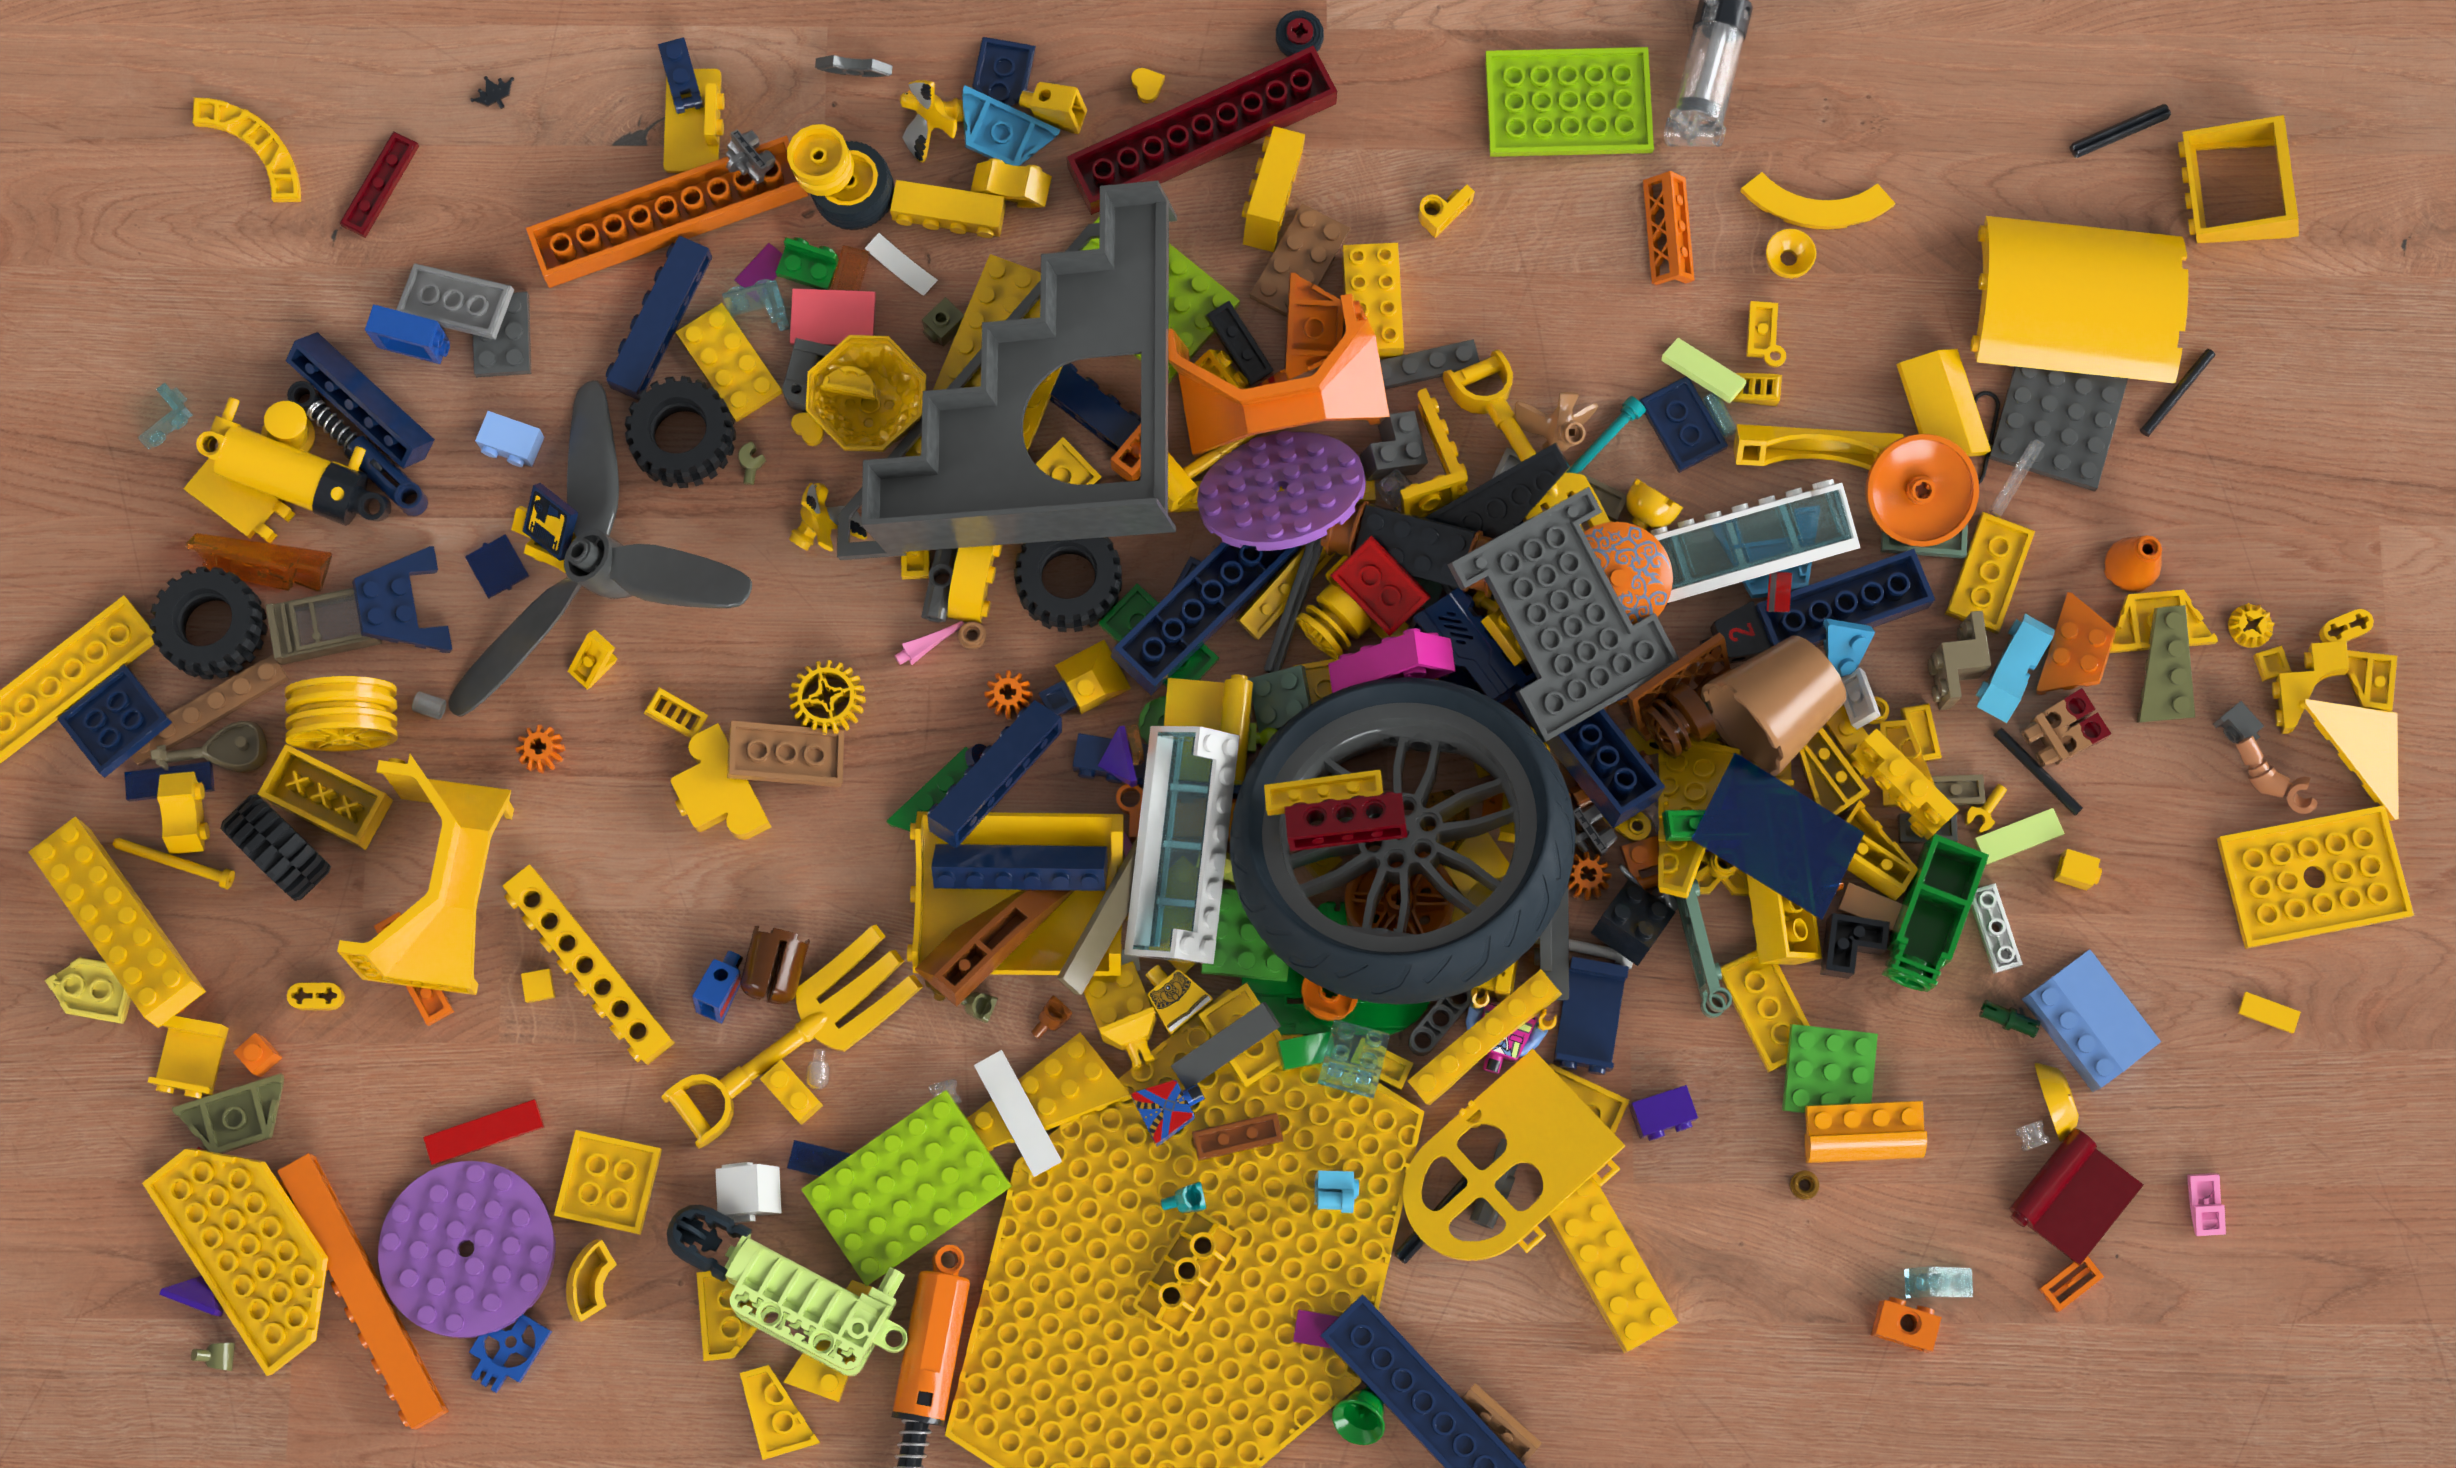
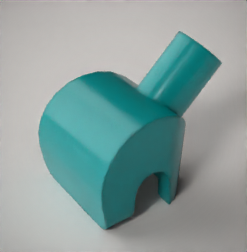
M1201 1182L1182 1187L1175 1191V1196L1161 1199L1163 1210L1176 1207L1182 1213L1205 1210L1206 1203Z

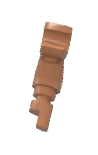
M2253 736L2243 739L2236 744L2243 763L2249 765L2247 770L2250 776L2248 778L2257 791L2283 798L2286 795L2289 806L2298 813H2310L2316 808L2317 801L2314 798L2306 799L2297 794L2299 790H2307L2311 777H2300L2293 782H2289V777L2277 772L2273 766H2269L2266 760H2262L2264 755Z

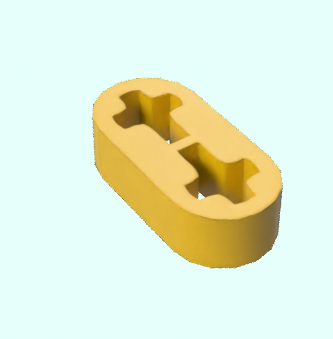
M2357 609L2336 617L2321 627L2319 631L2320 640L2323 643L2348 642L2363 636L2373 627V617L2370 612L2364 609ZM2356 618L2358 620H2364L2365 624H2363L2362 626L2359 625L2351 628L2349 625L2352 622H2354ZM2331 628L2332 630L2343 629V632L2336 637H2330L2328 634Z
M296 983L287 992V1001L298 1010H336L341 1007L345 999L342 988L334 983ZM301 989H303L304 993L313 995L312 998L303 999L302 1004L295 999V995L300 994ZM330 989H332L333 993L337 994V998L332 999L331 1004L327 1000L319 998V995L329 994Z

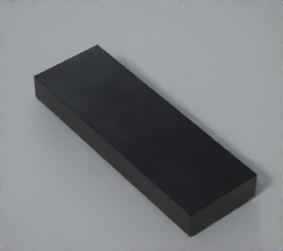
M1230 301L1205 316L1239 371L1247 378L1249 386L1274 371Z

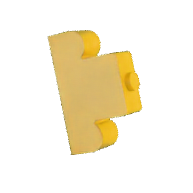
M717 723L691 738L688 747L689 752L698 764L671 778V784L679 797L675 804L682 817L688 815L692 825L698 832H703L726 820L727 827L734 837L741 840L750 839L770 829L772 826L749 781L727 778L729 742Z

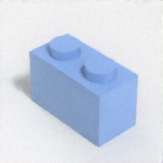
M487 411L475 441L480 449H482L481 452L489 457L497 458L499 455L507 458V462L512 465L523 467L525 464L532 467L545 437L539 428Z

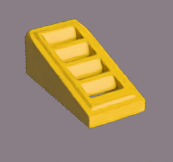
M1736 373L1747 380L1746 383H1749L1748 394H1743L1742 389L1731 402L1777 407L1781 396L1782 375ZM1755 384H1760V394H1755ZM1767 385H1772L1771 394H1766Z
M658 687L643 713L689 738H692L700 731L708 717L704 712ZM661 699L667 702L659 713L656 711V708ZM672 704L677 706L671 718L665 716ZM683 709L687 713L681 724H678L675 721ZM694 715L697 719L689 730L685 727L691 716Z

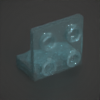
M760 280L755 285L745 288L743 286H736L722 294L731 316L766 308L771 323L777 322L780 331L790 329L785 304L776 280Z
M1334 1020L1317 1084L1374 1098L1390 1035L1378 1030Z

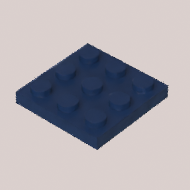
M125 664L57 718L98 773L104 778L172 723Z

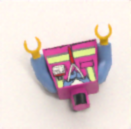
M1477 988L1471 990L1473 1002L1470 1003L1465 1021L1467 1030L1497 1006L1489 1002L1490 997L1487 989L1485 990V995L1481 998L1476 997ZM1543 1009L1540 1012L1539 1022L1536 1023L1537 1018H1532L1493 1048L1486 1055L1482 1069L1499 1074L1503 1059L1514 1062L1526 1055L1532 1048L1538 1047L1547 1034L1548 1029H1552L1556 1025L1557 1015L1555 1014L1552 1020L1547 1021L1544 1019L1547 1009Z

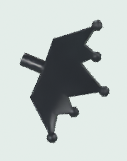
M485 76L486 92L478 89L480 97L471 98L470 101H475L488 107L497 102L500 109H503L505 106L501 99L510 95L514 78L511 77L507 83H504L499 78V84L497 85Z

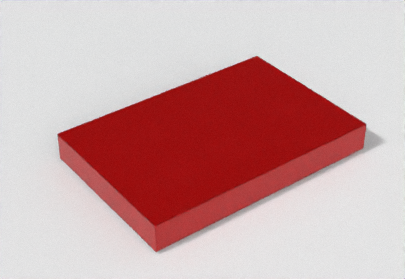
M1372 535L1330 575L1389 636L1431 597Z

